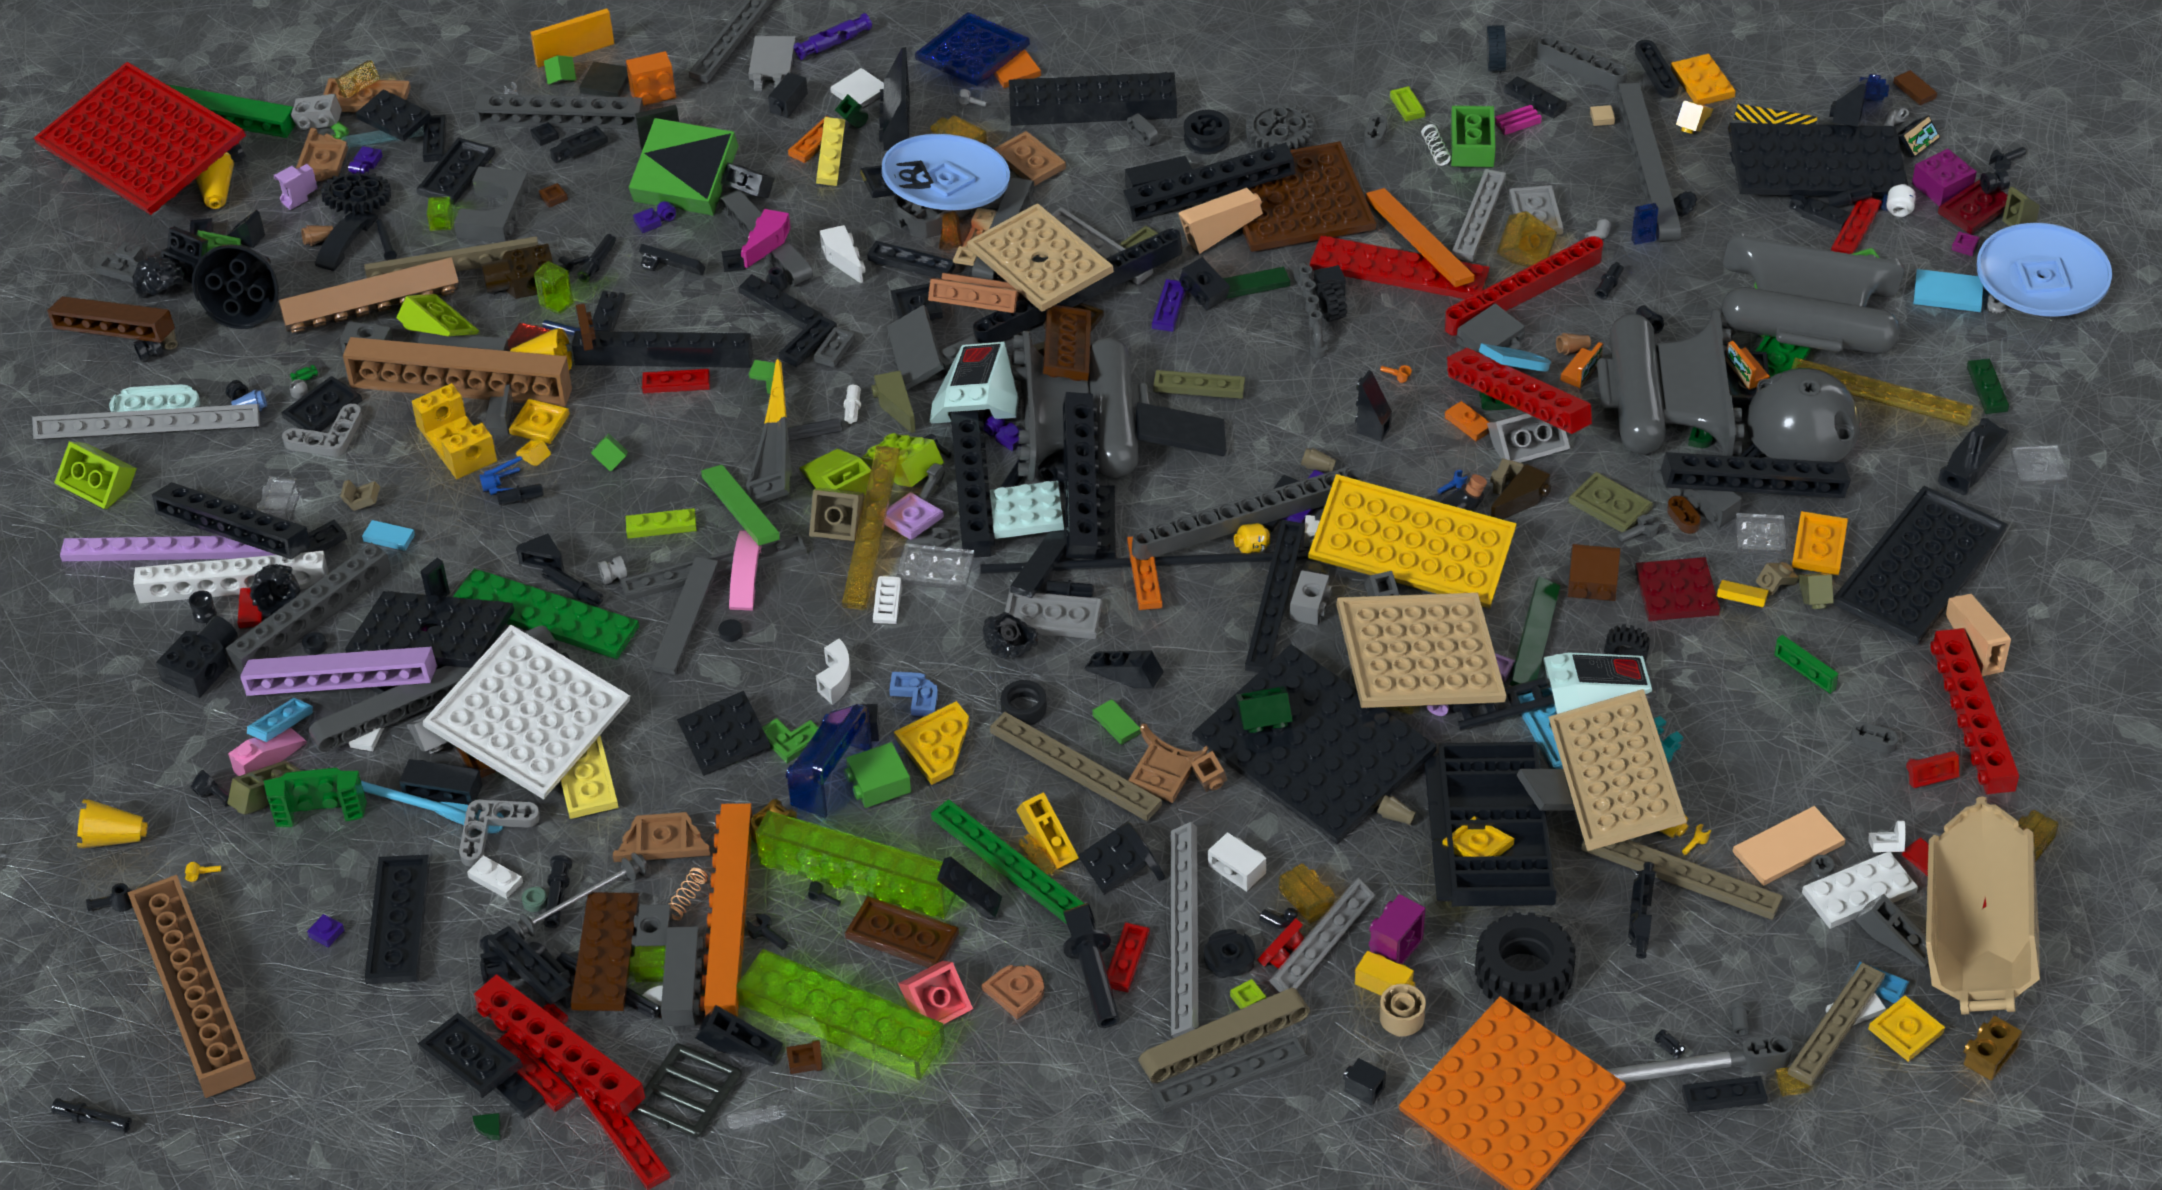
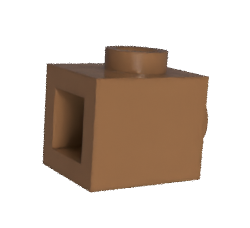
M1213 751L1191 762L1194 773L1206 792L1221 788L1224 782L1227 781L1225 771Z

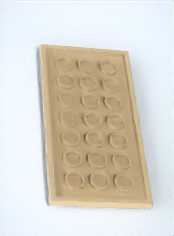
M1644 689L1549 716L1587 851L1687 823Z

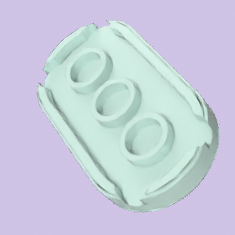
M188 385L129 387L123 389L118 396L115 394L112 397L109 408L111 412L200 407V398L197 391L192 390V387Z

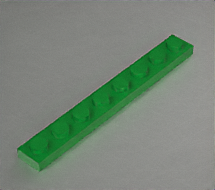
M948 799L931 813V819L1063 922L1066 923L1064 917L1065 910L1085 904Z

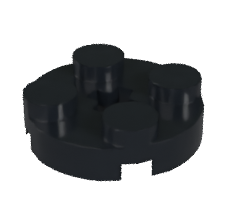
M1224 929L1217 931L1209 937V942L1205 944V963L1218 978L1241 975L1252 970L1254 966L1255 944L1245 933L1244 936L1237 934V930ZM1226 950H1230L1232 953L1236 952L1232 956L1225 955Z

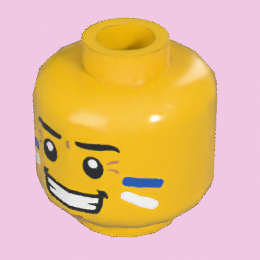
M1260 523L1245 524L1240 526L1237 534L1234 535V544L1241 553L1264 552L1270 544V533Z

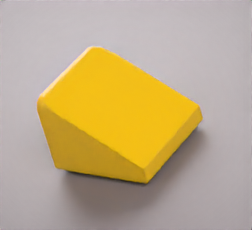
M530 440L517 451L516 455L518 457L521 456L529 464L538 466L551 455V452L544 441Z

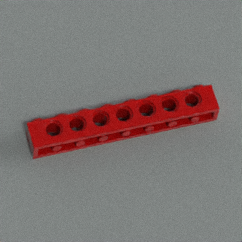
M1465 348L1447 357L1448 377L1559 429L1573 434L1592 424L1591 403L1507 365H1502L1470 348Z
M1965 629L1936 631L1934 641H1931L1930 644L1931 653L1933 656H1936L1939 674L1943 675L1944 689L1950 694L1951 708L1957 713L1958 727L1962 728L1964 732V744L1970 749L1971 763L1973 766H1976L1978 771V782L1980 785H1983L1986 795L2015 792L2019 773Z
M497 974L474 993L477 1004L475 1007L480 1015L485 1018L487 1016L491 1018L500 1030L508 1031L520 1045L524 1043L529 1047L534 1056L537 1058L542 1057L554 1071H560L566 1075L571 1084L582 1087L591 1099L599 1100L609 1113H616L621 1118H624L645 1099L643 1085L639 1080Z

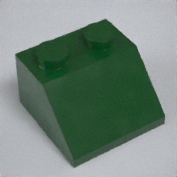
M1284 686L1236 694L1242 727L1244 730L1248 729L1249 733L1262 731L1264 726L1273 725V728L1288 726L1287 722H1292L1288 692Z

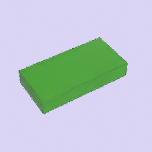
M1113 699L1092 710L1094 718L1120 745L1141 734L1140 727Z

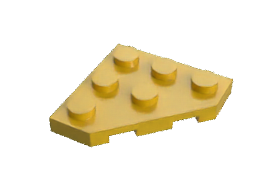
M955 701L894 731L895 740L931 785L953 775L969 726V716L959 703Z

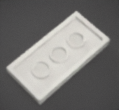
M1886 852L1803 886L1802 893L1829 929L1855 919L1867 903L1883 894L1894 903L1916 894L1918 886L1892 853Z

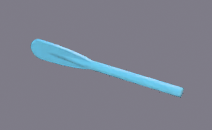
M361 781L364 792L428 809L451 821L464 825L468 805L436 802ZM478 810V812L475 813L477 821H480L479 815L480 812H482L483 810ZM497 813L498 817L504 818L501 813ZM489 826L488 833H497L504 826Z

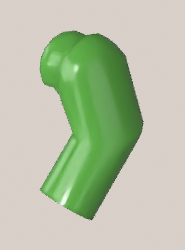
M339 121L337 124L330 126L336 133L331 136L335 139L346 141L349 133L347 127Z

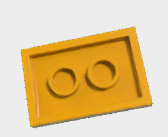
M1710 54L1671 63V71L1694 103L1706 105L1735 97V89Z
M1801 511L1792 568L1839 575L1848 519Z

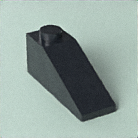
M717 1005L706 1015L695 1037L717 1051L770 1066L775 1063L783 1045L782 1042Z

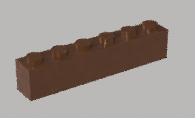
M62 296L47 310L53 329L160 343L175 329L168 309Z

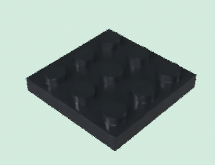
M744 691L677 719L703 776L771 747Z

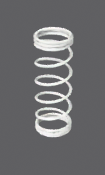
M1433 124L1425 126L1421 134L1431 151L1435 163L1440 166L1447 164L1451 160V155L1445 147V143L1442 142L1443 139L1440 137L1437 127ZM1428 128H1436V131L1430 132L1427 136L1424 135ZM1434 138H1441V142H1437L1433 146L1429 145L1431 141H1434ZM1443 143L1444 147H1441V150H1432L1433 147L1438 146L1436 144ZM1446 154L1449 155L1446 161H1437L1438 157H1443Z

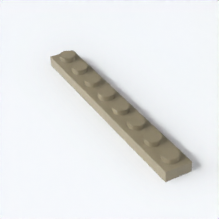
M537 236L369 263L364 264L366 276L370 278L452 257L455 271L457 272L482 268L481 264L502 260L506 251L536 246L538 241Z
M1004 712L990 726L991 734L1145 821H1148L1162 807V800L1007 712Z
M1631 840L1587 851L1585 842L1583 841L1582 851L1637 871L1644 870L1643 865L1645 862H1652L1656 878L1771 920L1774 919L1782 903L1783 896Z

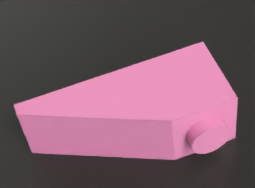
M288 728L268 742L256 737L248 739L228 754L234 773L241 776L283 761L307 744V742L292 728Z

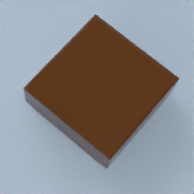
M558 183L539 190L540 197L549 208L568 200L566 192Z

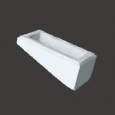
M878 577L873 623L897 624L902 593L900 577ZM880 611L892 612V614L880 613Z

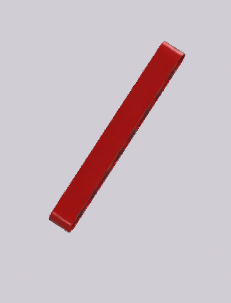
M1596 236L1587 237L1449 307L1445 314L1446 333L1457 336V330L1460 326L1495 303L1503 310L1508 311L1598 265L1602 261L1603 240Z

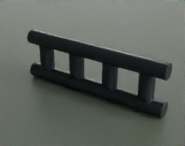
M1545 677L1505 688L1506 698L1508 697L1511 707L1497 710L1495 703L1451 704L1453 713L1457 711L1462 712L1464 720L1458 721L1461 731L1554 705V699L1552 695L1543 696L1541 688L1546 687L1547 682ZM1531 691L1535 700L1521 704L1517 695ZM1485 704L1488 713L1474 717L1471 707Z

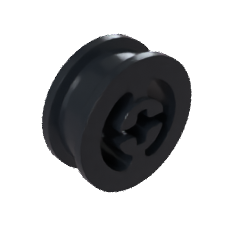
M1200 110L1190 114L1184 121V142L1186 147L1195 153L1203 155L1215 154L1224 150L1230 142L1229 119L1223 113L1215 110Z

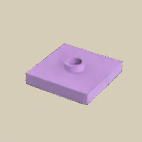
M910 492L878 514V521L912 540L941 520L944 515L941 509Z

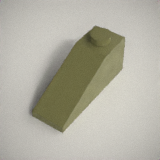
M901 371L874 375L875 385H871L873 398H878L880 407L909 432H916L914 414Z
M285 760L232 778L227 804L244 815L263 809L269 804L264 780L282 777L287 772L302 770Z

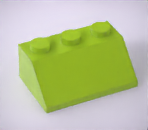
M69 441L54 483L103 509H108L130 489L137 468L88 443Z

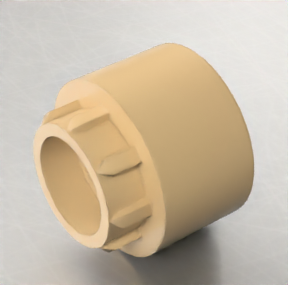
M1396 984L1387 988L1380 1000V1022L1383 1028L1399 1037L1418 1032L1422 1028L1425 1019L1426 1001L1422 992L1408 984Z

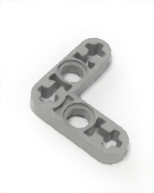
M357 404L343 406L329 433L298 428L287 429L282 434L285 448L331 457L343 455L363 417L360 406ZM342 428H349L346 432H338ZM314 440L320 441L319 443L314 445L309 444L311 441Z
M475 800L471 802L467 807L459 849L462 863L465 866L472 867L484 855L489 826L525 828L535 826L540 820L537 805L531 802ZM478 810H483L482 812H480L479 815L480 821H477L475 813H477ZM501 810L510 811L507 817L501 818L497 816V813ZM527 812H532L528 818L524 817L527 815ZM473 829L482 831L477 837H470L468 835ZM472 845L474 846L475 853L472 854V857H468L467 855H470Z

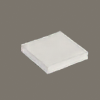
M860 68L831 86V93L841 100L849 94L862 106L861 108H864L880 98V89H884V83Z

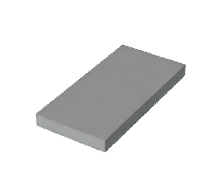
M1009 590L1005 612L1020 618L1021 621L1035 628L1038 634L1096 639L1103 599L1035 593L1033 598H1028L1011 593Z

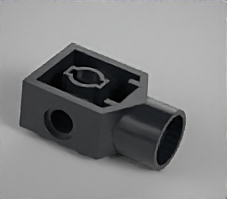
M213 616L199 631H185L156 662L161 681L200 698L229 667L225 652L226 648L238 639L236 629L224 618Z

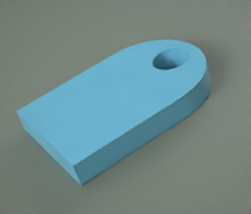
M1481 343L1479 349L1480 353L1502 365L1537 371H1549L1551 364L1549 359L1523 350Z

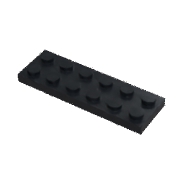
M429 855L378 857L365 969L366 984L418 982L430 867Z

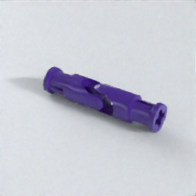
M863 13L859 18L844 21L826 31L809 37L807 41L795 43L794 51L800 60H804L806 56L812 53H820L834 45L856 37L858 33L864 30H871V20L866 13Z

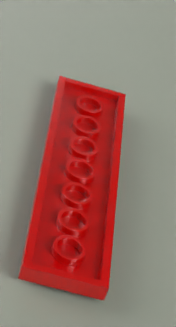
M1320 236L1309 265L1313 271L1339 265L1345 277L1461 299H1467L1484 290L1490 270L1488 266L1461 262L1475 275L1474 282L1455 287L1422 254L1328 236Z

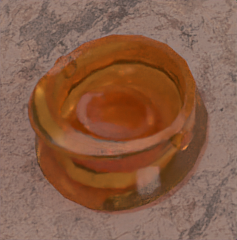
M955 210L943 213L942 234L939 243L940 250L944 245H952L955 248L963 246L959 216Z

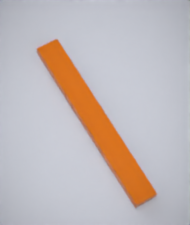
M1385 188L1366 193V200L1451 284L1458 287L1474 282L1475 275Z

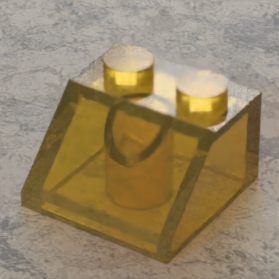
M1527 211L1509 215L1497 253L1512 264L1530 267L1549 257L1557 232Z

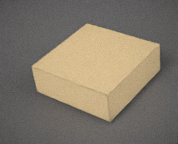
M1611 105L1590 107L1593 126L1613 125L1615 123Z

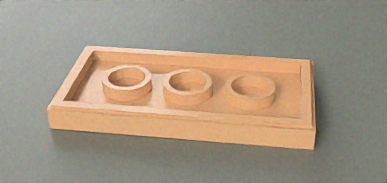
M1813 806L1733 847V853L1755 878L1765 886L1810 863L1817 855H1825L1843 846L1845 838Z

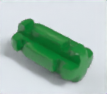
M310 365V368L305 367L297 370L296 373L292 372L290 378L292 382L296 379L307 381L312 379V376L317 377L318 371L315 365Z

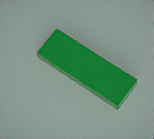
M1784 635L1777 638L1774 652L1776 657L1826 692L1831 694L1836 690L1839 673Z

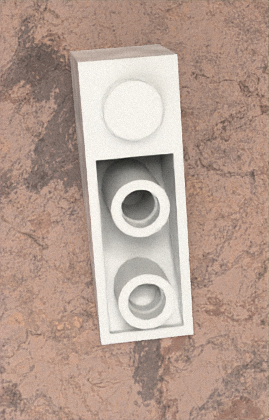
M845 225L820 230L821 247L826 260L859 283H862V273H865V266L863 260L859 261L860 255L857 246L853 247L852 233L847 232Z

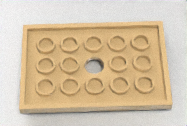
M1038 203L967 241L969 250L1042 312L1114 272L1112 264ZM1036 255L1041 258L1048 256V259L1044 262H1034L1032 260Z

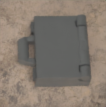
M1495 303L1460 326L1457 330L1458 338L1456 341L1460 346L1470 348L1480 353L1481 343L1521 350L1520 341L1524 339L1525 326Z

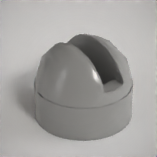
M296 379L290 384V393L295 399H300L309 392L307 384L301 379Z

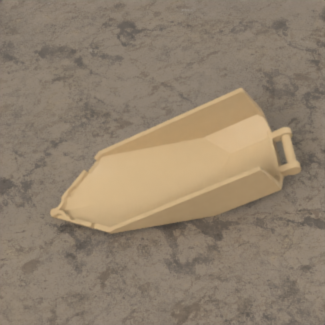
M1977 797L1975 805L1965 807L1944 826L1945 832L1940 836L1933 835L1929 839L1926 948L1931 983L1933 987L1960 1000L1961 1015H1968L1974 1011L1992 1010L2016 1012L2015 998L2040 980L2034 835L2028 828L2023 830L2018 827V821L1996 804H1987L1986 797ZM1986 897V907L1982 909Z

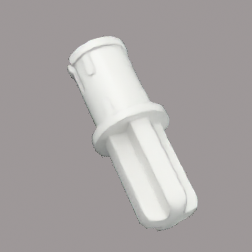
M849 385L847 387V395L843 406L845 408L844 420L848 421V424L858 420V410L861 408V388L858 385Z

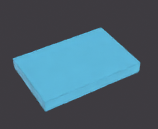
M1916 270L1913 304L1981 312L1983 284L1978 276Z

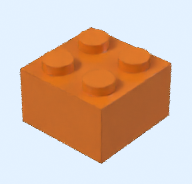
M666 51L626 60L632 97L642 98L643 106L676 98L672 65Z

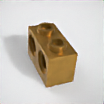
M1994 1015L1989 1023L1984 1022L1977 1032L1978 1037L1975 1040L1970 1039L1963 1051L1966 1054L1964 1065L1992 1081L2018 1048L2022 1031Z

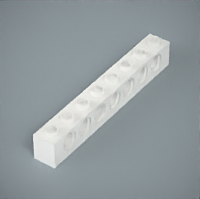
M323 551L300 553L293 559L279 555L135 567L133 585L139 604L189 599L194 592L202 590L211 593L212 597L240 595V588L251 587L255 578L254 575L262 567L282 564L293 568L292 574L298 581L300 589H308L328 574V567Z

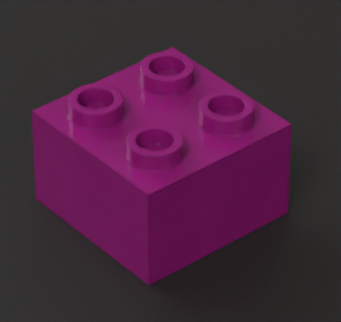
M1946 149L1915 164L1912 184L1934 203L1941 206L1975 183L1977 171L1951 150Z
M1401 894L1393 902L1389 901L1380 918H1375L1370 925L1371 939L1368 945L1370 952L1380 954L1395 963L1403 964L1423 940L1425 907Z

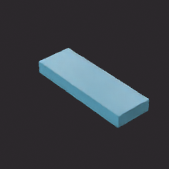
M292 698L247 726V734L268 742L313 713V706Z

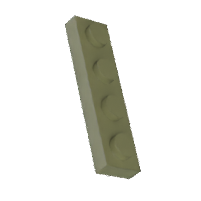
M1156 370L1153 392L1243 399L1245 377Z

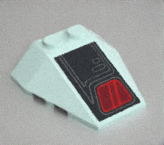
M1005 342L961 346L932 402L931 424L951 422L950 412L990 409L995 419L1017 417L1019 397Z
M1568 652L1544 657L1543 659L1547 678H1549L1553 693L1556 714L1644 689L1645 694L1652 692L1643 656Z

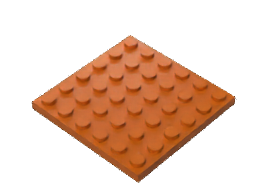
M1500 996L1399 1104V1110L1506 1189L1535 1190L1626 1089V1084Z

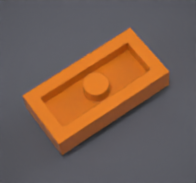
M1460 401L1445 411V418L1476 442L1489 434L1487 425L1489 421L1464 402Z

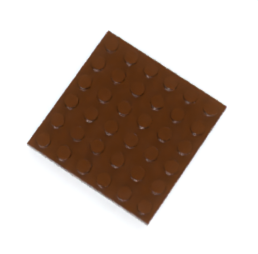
M1338 141L1290 150L1294 158L1296 174L1248 188L1253 194L1256 193L1262 201L1260 206L1263 214L1241 227L1250 251L1254 252L1319 240L1320 236L1337 237L1376 230V222L1342 143Z

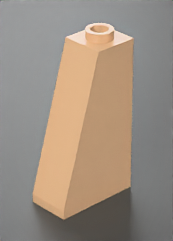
M1248 188L1183 210L1178 214L1188 244L1201 254L1263 214L1260 206L1262 201L1258 194H1253Z
M1972 594L1949 598L1945 615L1953 629H1965L1982 676L2004 672L2011 642L2010 636Z

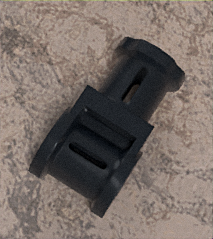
M494 934L486 935L480 940V948L483 950V954H480L483 984H486L496 974L505 979V981H510L507 962L488 945V938Z

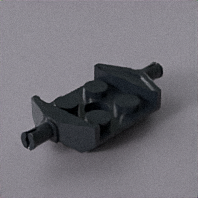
M1645 862L1643 865L1644 870L1637 871L1638 877L1634 879L1628 931L1631 943H1629V946L1636 948V957L1644 959L1647 956L1646 952L1651 929L1652 915H1647V906H1651L1656 874L1652 862Z

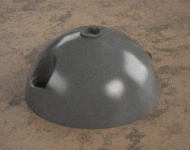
M1795 368L1758 382L1756 393L1747 411L1746 427L1753 443L1769 458L1837 462L1849 454L1856 445L1860 432V416L1852 394L1837 378L1818 369Z

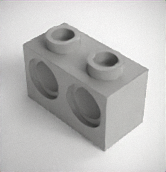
M335 94L297 98L291 116L298 130L330 127L339 121L342 108Z

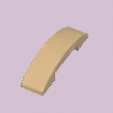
M977 208L971 220L972 228L963 247L959 246L953 258V263L974 265L977 256L968 249L967 241L989 230L997 211Z

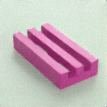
M1528 105L1495 116V125L1504 135L1540 124L1542 116L1540 114L1537 115L1538 112L1536 109L1533 110L1532 105Z

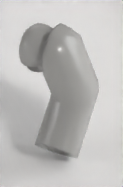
M1901 108L1900 110L1889 112L1883 126H1894L1905 122L1909 117V111L1906 108Z
M1606 218L1600 219L1597 222L1596 230L1586 232L1585 238L1590 236H1596L1601 239L1607 238L1611 229L1610 221Z

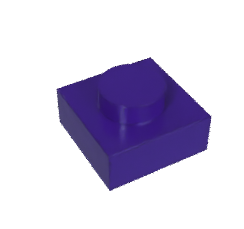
M323 914L309 928L307 933L309 938L329 948L343 933L344 926L342 923Z

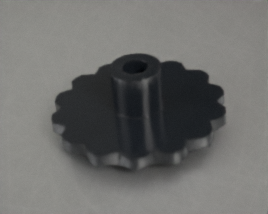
M1691 191L1680 193L1673 200L1677 215L1681 217L1688 215L1694 209V206L1697 205L1696 194Z

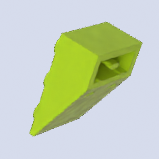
M896 433L885 436L884 441L869 448L867 453L861 457L865 463L897 485L913 487L928 475V469L933 464L942 465L944 463L934 440Z
M838 448L799 467V470L816 489L826 488L862 492L864 495L874 491L873 471L860 457Z

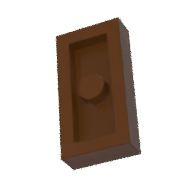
M584 303L576 305L584 351L592 350V340H596L594 326L589 327V325H593L591 311L586 312Z

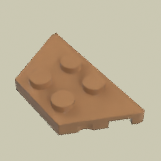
M310 128L296 169L308 164L313 168L316 182L333 178V176H339L348 150L347 142L335 139L327 133L323 136L317 133V129Z
M687 812L637 815L631 824V828L623 836V843L618 851L614 850L613 852L614 862H621L622 858L631 860L632 853L642 855L645 860L710 856L709 845L705 844L699 830L692 824V820Z

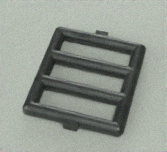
M675 1044L644 1088L645 1099L633 1111L657 1121L658 1126L668 1130L671 1127L694 1138H698L742 1076V1070L716 1059V1055L706 1051L704 1054L682 1044ZM681 1055L729 1076L724 1084L720 1086L673 1065ZM666 1075H669L714 1094L715 1097L707 1106L660 1086V1083ZM654 1094L702 1116L694 1126L651 1108L646 1104Z

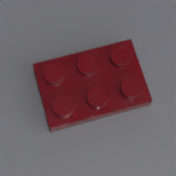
M1979 179L1939 206L1938 214L1971 235L2004 213L2008 195L1998 189L1993 193H1984Z

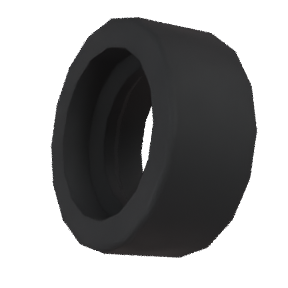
M1031 680L1014 681L1001 692L1002 714L1007 712L1028 725H1033L1042 720L1046 714V693L1044 688ZM1018 697H1031L1038 702L1035 706L1028 709H1017L1009 704Z

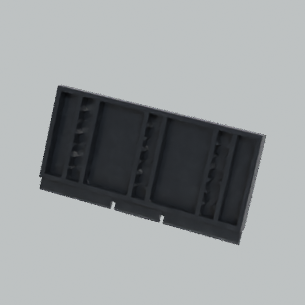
M1537 742L1438 743L1437 751L1424 762L1431 840L1433 841L1432 853L1437 900L1451 901L1452 907L1555 905L1556 886L1546 811L1538 809L1517 777L1520 769H1540ZM1461 826H1468V829H1485V826H1493L1513 837L1514 845L1500 856L1459 857L1454 854L1452 833ZM1446 837H1447V843H1448L1447 846L1444 845V844H1442V841H1443Z

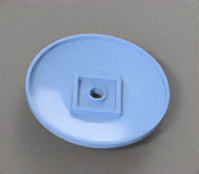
M926 134L905 139L892 146L886 152L882 161L881 171L883 179L893 192L912 203L933 209L966 210L987 205L998 199L1006 191L1010 180L1009 166L997 151L984 143L958 135ZM921 160L934 182L931 184V188L925 189L900 187L899 185L912 184V182L901 179L899 172L904 169L913 170L915 166H897L896 164ZM924 171L916 175V179L920 182H928ZM903 173L902 176L910 178L911 174Z
M2047 223L2017 224L1997 231L1982 244L1976 263L1978 277L1992 296L2011 308L2039 316H2067L2086 311L2105 297L2112 280L2110 262L2106 254L2096 243L2072 229Z

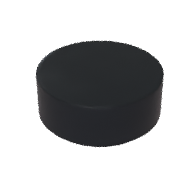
M735 619L725 620L718 627L720 638L726 642L737 641L743 635L742 625Z
M313 632L303 638L302 645L305 653L308 655H319L326 650L327 641L322 633Z

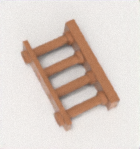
M942 273V279H930L928 300L1015 313L1017 301L1025 297L1005 281Z

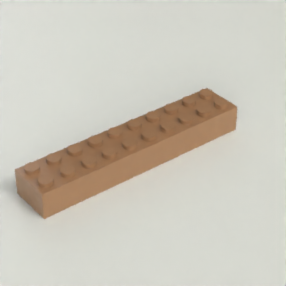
M350 337L343 354L350 388L428 394L452 383L462 398L490 400V397H503L505 385H510L513 402L526 403L528 399L560 407H566L572 391L567 356Z
M174 875L128 892L205 1098L255 1080L256 1077L178 876Z

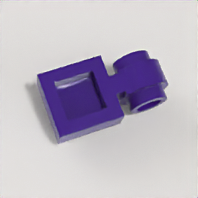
M362 146L354 157V161L350 162L348 170L352 174H356L357 171H360V174H364L366 171L369 173V168L374 169L382 158V150Z
M662 201L658 204L657 211L649 208L634 214L633 219L640 231L646 233L661 227V221H672L676 216V209L670 202Z
M993 415L985 421V432L990 436L996 435V442L1009 450L1014 451L1021 445L1019 444V430L1022 429L1012 423L1004 426V419H995Z

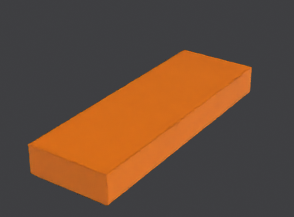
M824 119L788 149V156L806 163L820 150Z

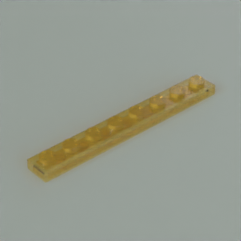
M1795 358L1792 369L1812 368L1824 371L1842 382L1852 396L1967 427L1973 409L1972 405Z
M876 446L842 600L843 608L866 610L900 455L899 448Z

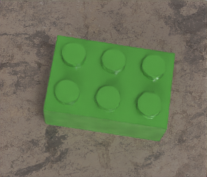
M1452 106L1451 166L1494 167V106Z

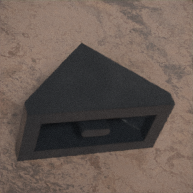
M256 209L240 221L227 236L240 238L242 245L254 248L265 236L260 212Z
M548 533L517 546L516 551L520 565L543 569L546 565L551 564L558 570L564 571L562 555Z

